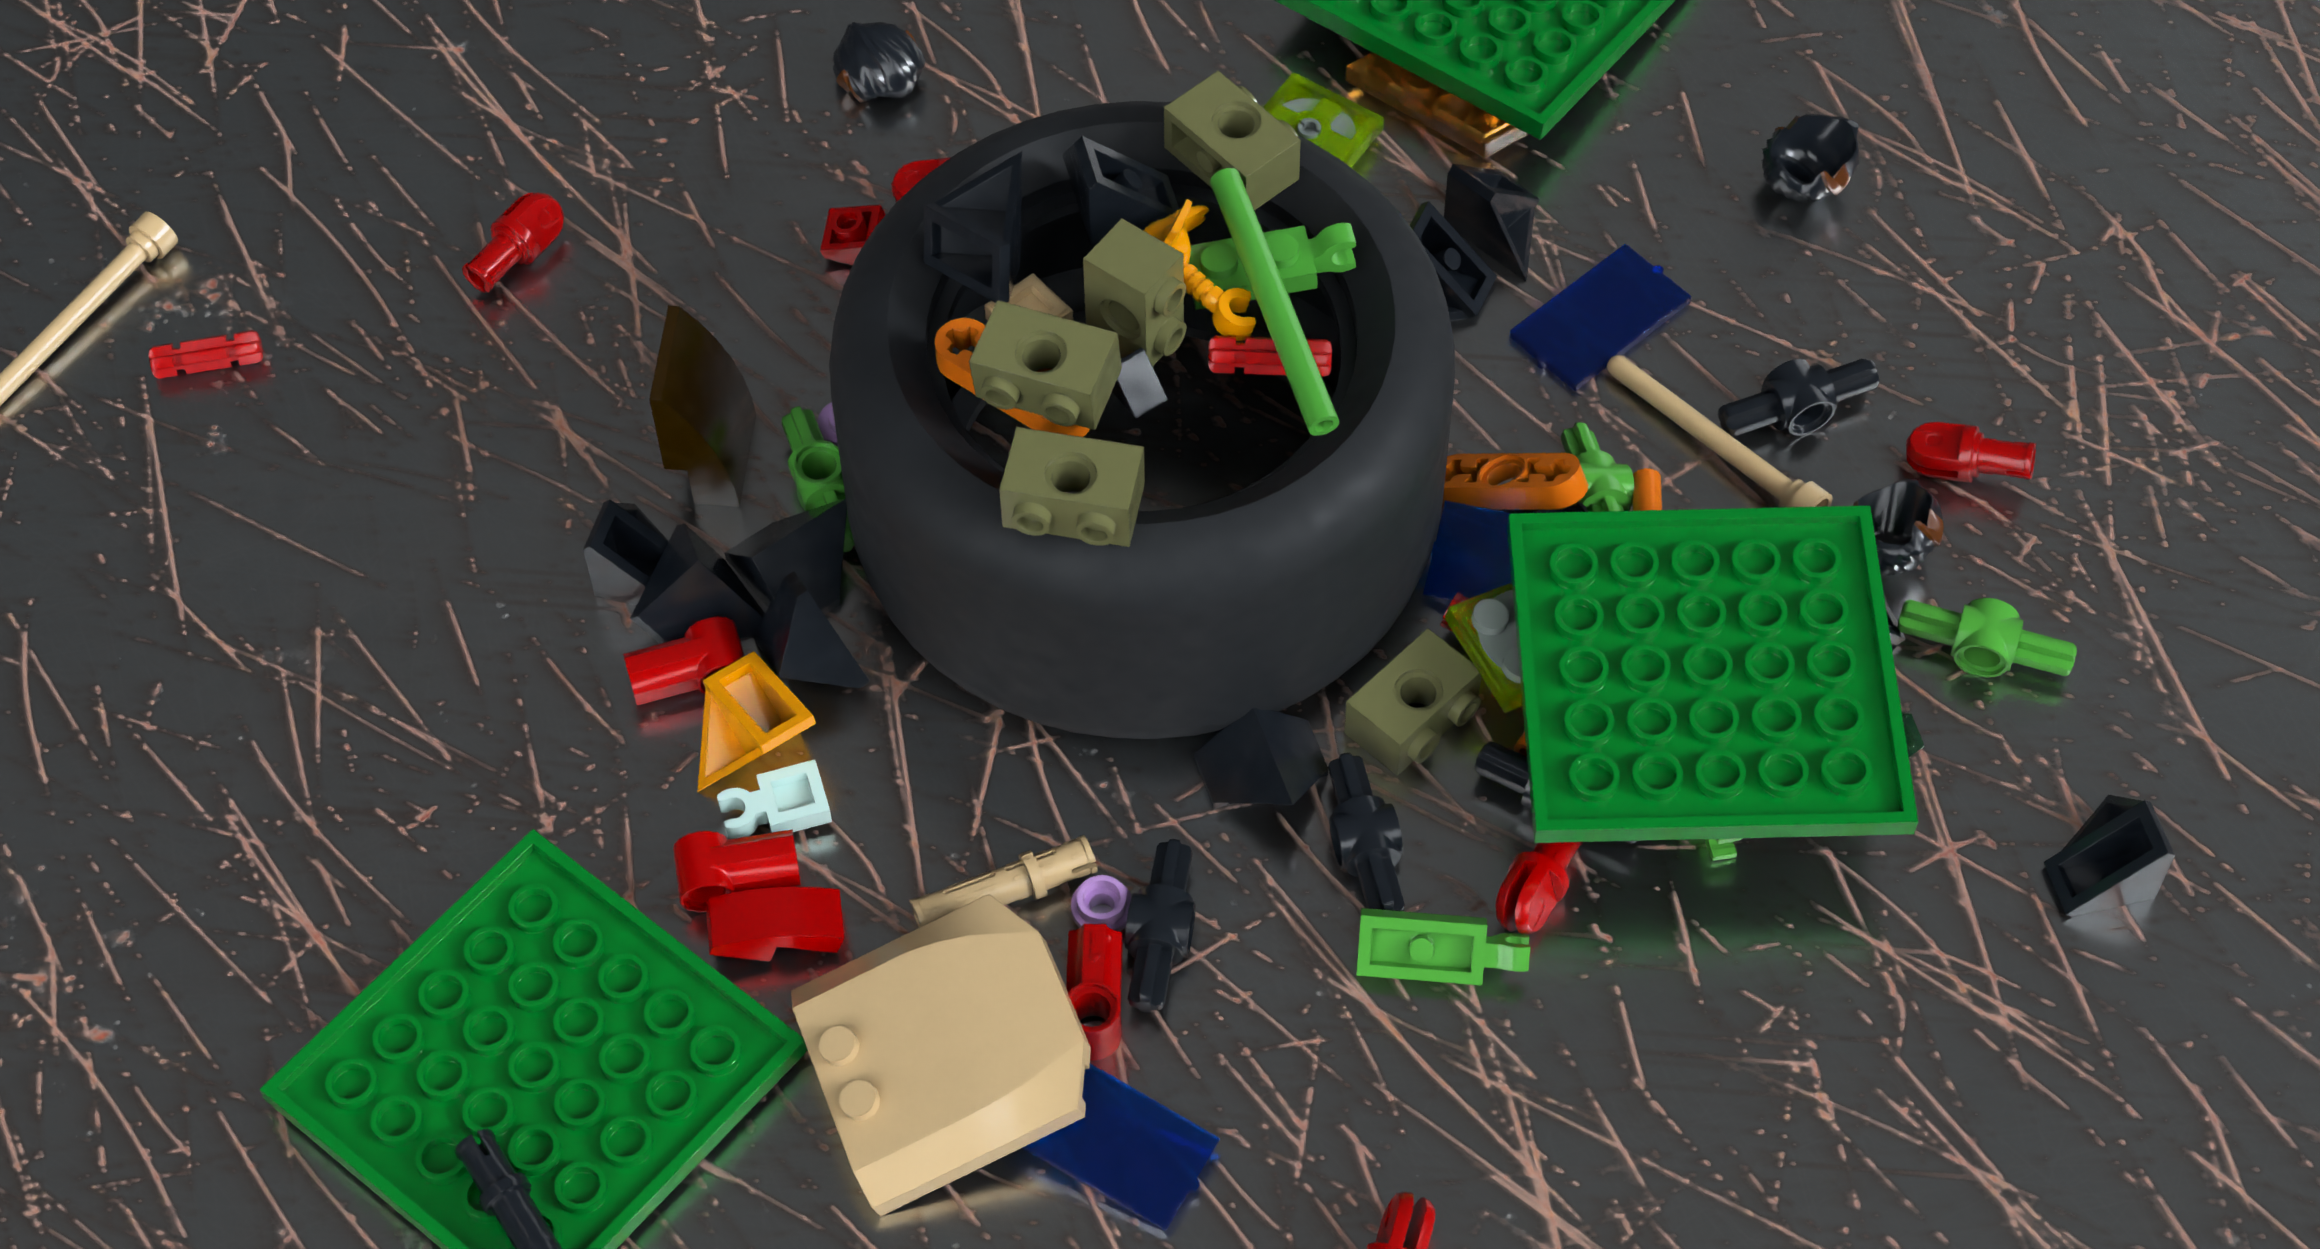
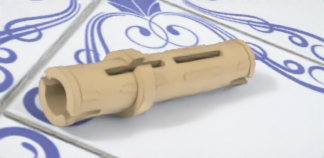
M1082 835L1062 845L1036 854L1028 850L1018 854L1019 860L1006 864V866L990 872L987 871L931 894L928 893L918 898L910 899V905L914 909L912 912L918 928L987 894H990L1003 905L1033 896L1034 900L1046 897L1047 890L1073 879L1098 872L1097 865L1095 864L1096 860L1085 835Z

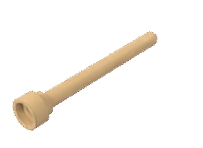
M146 211L129 227L130 235L126 238L127 246L0 373V406L144 261L152 262L155 257L162 259L178 243L175 232L165 221L157 215Z
M1615 355L1608 360L1607 371L1611 376L1779 499V507L1831 506L1832 495L1815 482L1809 481L1805 483L1800 479L1793 482L1624 356Z

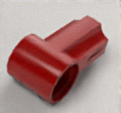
M717 616L696 622L689 627L684 638L624 653L623 656L638 706L698 689L701 693L705 694L703 680L744 657L745 654L734 621L727 617Z
M793 830L729 840L719 832L698 831L679 838L674 844L673 852L680 904L683 908L692 912H706V904L709 898L727 893L801 885Z
M1083 924L1082 927L1076 930L1068 931L1066 990L1079 1021L1088 1016H1099L1106 1020L1101 1025L1093 1027L1081 1024L1091 1047L1090 1061L1103 1060L1112 1055L1119 1047L1122 1037L1121 984L1123 934L1121 931L1109 928L1106 924Z

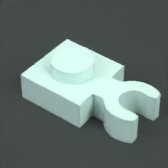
M815 759L757 774L759 790L749 792L742 788H729L717 794L721 813L732 810L744 812L738 818L724 821L728 840L748 837L756 831L759 825L769 823L771 833L785 830L796 832L832 822L830 808Z

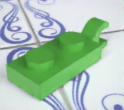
M1350 223L1330 225L1312 239H1308L1304 225L1263 232L1288 293L1317 289V273L1345 272L1356 267L1352 248L1356 247V240ZM1232 238L1191 245L1189 264H1193L1198 271L1206 276V279L1208 278L1214 283V286L1217 285L1224 291L1231 288H1243L1251 291V300L1256 299ZM1193 299L1196 310L1205 308L1201 305L1202 302L1199 303Z
M1361 908L1356 976L1482 986L1484 968L1526 972L1529 970V935L1502 933L1495 936H1487V918Z

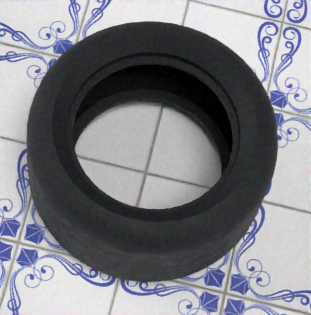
M1129 101L1094 104L1036 117L987 136L958 152L931 171L896 202L874 228L857 255L843 286L837 308L829 361L831 401L847 512L854 545L867 579L891 621L912 647L938 671L973 695L1004 711L1039 724L1074 733L1110 738L1161 739L1194 736L1223 730L1246 715L1252 708L1279 712L1308 698L1337 680L1367 655L1390 630L1408 604L1432 552L1439 529L1455 383V345L1446 298L1435 267L1419 237L1401 213L1374 185L1339 158L1311 141L1298 136L1301 139L1299 180L1255 210L1263 232L1304 225L1308 239L1316 237L1320 231L1333 224L1350 223L1356 240V247L1352 248L1356 267L1345 272L1317 273V289L1288 293L1306 339H1326L1331 342V371L1328 376L1322 377L1338 416L1339 425L1325 435H1311L1287 461L1253 484L1227 496L1182 508L1138 511L1130 547L1114 544L1097 546L1088 544L1081 539L1051 534L1034 536L1024 534L1017 529L1003 527L1000 486L1005 468L990 457L969 434L971 426L987 402L945 377L938 369L935 351L936 333L945 323L958 318H970L986 325L988 320L985 316V304L991 300L924 263V205L938 201L1022 151L1020 268L1014 285L1034 273L1073 310V321L1086 324L1083 258L1096 245L1091 246L1062 156L1081 136L1168 175L1179 209L1182 208L1186 199L1193 202L1192 206L1205 205L1208 207L1209 211L1204 215L1206 217L1204 222L1187 232L1190 245L1232 238L1212 188L1164 148V107L1171 102ZM1186 292L1184 297V323L1187 326L1185 336L1210 341L1211 337L1215 335L1222 336L1213 325V313L1207 308L1196 310L1192 295ZM1256 299L1250 300L1246 312H1233L1240 317L1255 318L1256 324L1250 337H1271ZM1244 340V341H1236V342H1237V343H1245V340ZM970 346V347H969L968 349H966V350H969V351H971V352L973 353L974 350H975V347H974V346ZM953 348V353L956 355L960 351H962L957 348ZM1277 375L1290 386L1287 376Z

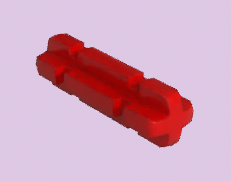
M249 330L234 333V339L227 340V336L224 334L181 341L179 348H173V343L156 345L149 349L150 368L155 378L163 379L179 376L178 370L184 369L188 375L231 368L233 361H239L240 366L256 364L263 360L262 342L257 331Z
M1215 335L1211 337L1208 350V365L1213 373L1235 374V368H1244V374L1286 376L1271 337H1245V343H1237L1236 336ZM1307 339L1321 377L1328 376L1332 365L1331 342L1326 339Z

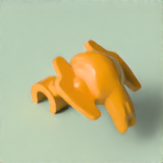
M1186 199L1182 208L1177 210L1176 213L1150 223L1143 231L1184 254V283L1186 284V292L1192 295V298L1197 302H1202L1201 305L1213 313V325L1222 336H1236V341H1244L1245 337H1250L1256 324L1255 318L1240 317L1233 312H1246L1252 298L1251 291L1243 288H1231L1224 291L1217 285L1214 286V283L1210 279H1206V276L1198 271L1193 264H1189L1191 245L1187 232L1204 222L1206 219L1204 215L1208 213L1209 208L1205 205L1192 206L1193 202Z

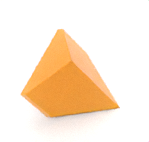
M755 651L703 680L705 701L697 792L816 724L813 714Z

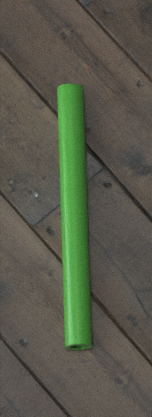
M1235 168L1219 170L1211 177L1210 184L1309 433L1314 436L1325 435L1339 425L1338 416L1240 173Z

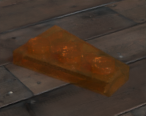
M1373 52L1346 66L1345 81L1483 158L1528 135V133Z

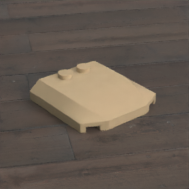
M990 894L791 990L794 1015L852 1171L872 1209L879 1216H883L1085 1117L1086 1103L1082 1099L1084 1073L1090 1066L1091 1047L1048 944L1036 929Z

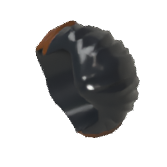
M852 22V24H849L833 57V71L837 83L846 92H851L859 102H869L871 99L880 96L904 98L912 92L925 66L924 55L918 48L912 34L908 30H902L894 24L884 22L866 24Z
M1806 114L1800 117L1795 116L1786 127L1775 128L1772 138L1767 140V147L1762 149L1764 156L1761 161L1764 170L1763 177L1766 179L1767 184L1778 195H1784L1788 199H1794L1801 203L1816 202L1832 194L1837 196L1848 185L1850 178L1859 165L1857 139L1859 125L1855 121L1844 117Z
M1916 479L1897 481L1887 487L1862 496L1853 504V506L1870 505L1881 575L1890 576L1914 570L1919 564L1924 562L1927 555L1935 547L1940 546L1944 530L1941 507L1936 498L1928 490L1921 487Z

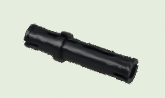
M490 1129L477 1131V1136L481 1141L479 1145H477L472 1134L463 1139L457 1145L454 1152L457 1158L462 1161L481 1192L479 1203L485 1214L496 1217L515 1249H562L529 1195L531 1192L530 1187H532L524 1173L515 1172L495 1140L496 1137L493 1131Z

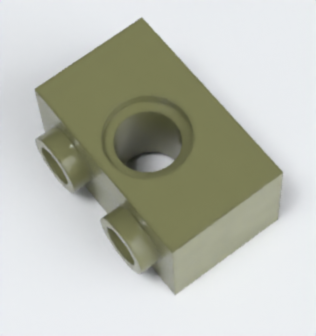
M1219 70L1164 107V148L1210 187V179L1216 172L1225 168L1237 169L1254 211L1299 180L1301 139L1295 130L1287 122L1273 117L1257 103L1255 97L1248 89L1243 86H1236Z
M1121 219L1083 258L1086 324L1117 332L1121 358L1142 347L1153 367L1163 355H1172L1178 349L1186 334L1187 326L1184 323V297L1186 294L1184 254L1126 220Z
M997 300L969 360L975 395L978 398L984 399L990 405L1005 410L1017 408L1043 415L1049 421L1061 426H1072L1075 424L1093 430L1098 425L1122 370L1117 332ZM1045 368H1050V369H1051V370L1046 371V372H1036V371H1038V370H1040V369H1045Z
M1016 427L1000 486L1002 526L1017 529L1024 534L1034 536L1051 534L1081 539L1088 544L1097 546L1114 544L1130 547L1145 485L1144 447ZM1068 491H1077V493H1065V492H1068Z
M1427 628L1346 701L1344 733L1398 776L1413 761L1417 764L1424 762L1438 746L1441 736L1454 724L1460 727L1473 717L1481 703L1479 690L1482 670ZM1421 703L1426 705L1427 707L1414 708L1407 704Z

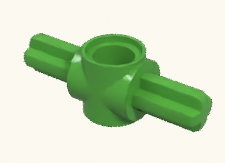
M800 406L791 408V412L782 417L781 425L792 450L788 459V467L796 485L800 506L805 511L844 499L845 491L838 446L824 440L812 410H802ZM848 512L843 553L851 551L854 546Z
M1576 422L1572 428L1564 429L1561 434V442L1565 453L1573 454L1579 459L1589 485L1587 493L1579 502L1586 507L1588 512L1630 511L1634 493V477L1630 466L1627 464H1616L1614 458L1609 453L1601 451L1594 432L1589 430L1586 423Z
M1994 598L1972 600L1968 605L1964 604L1962 613L1914 600H1906L1898 620V630L1901 633L1952 646L1950 656L1954 657L1957 666L1963 671L1978 677L1991 678L2000 676L2006 671H2010L2012 663L2067 676L2072 671L2077 654V648L2071 642L2022 630L2024 620L2020 619L2017 610L2010 604Z

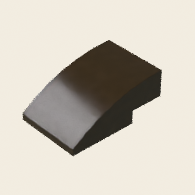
M668 305L649 398L664 469L688 472L694 504L740 507L756 420L752 396L744 377L720 342L682 307Z

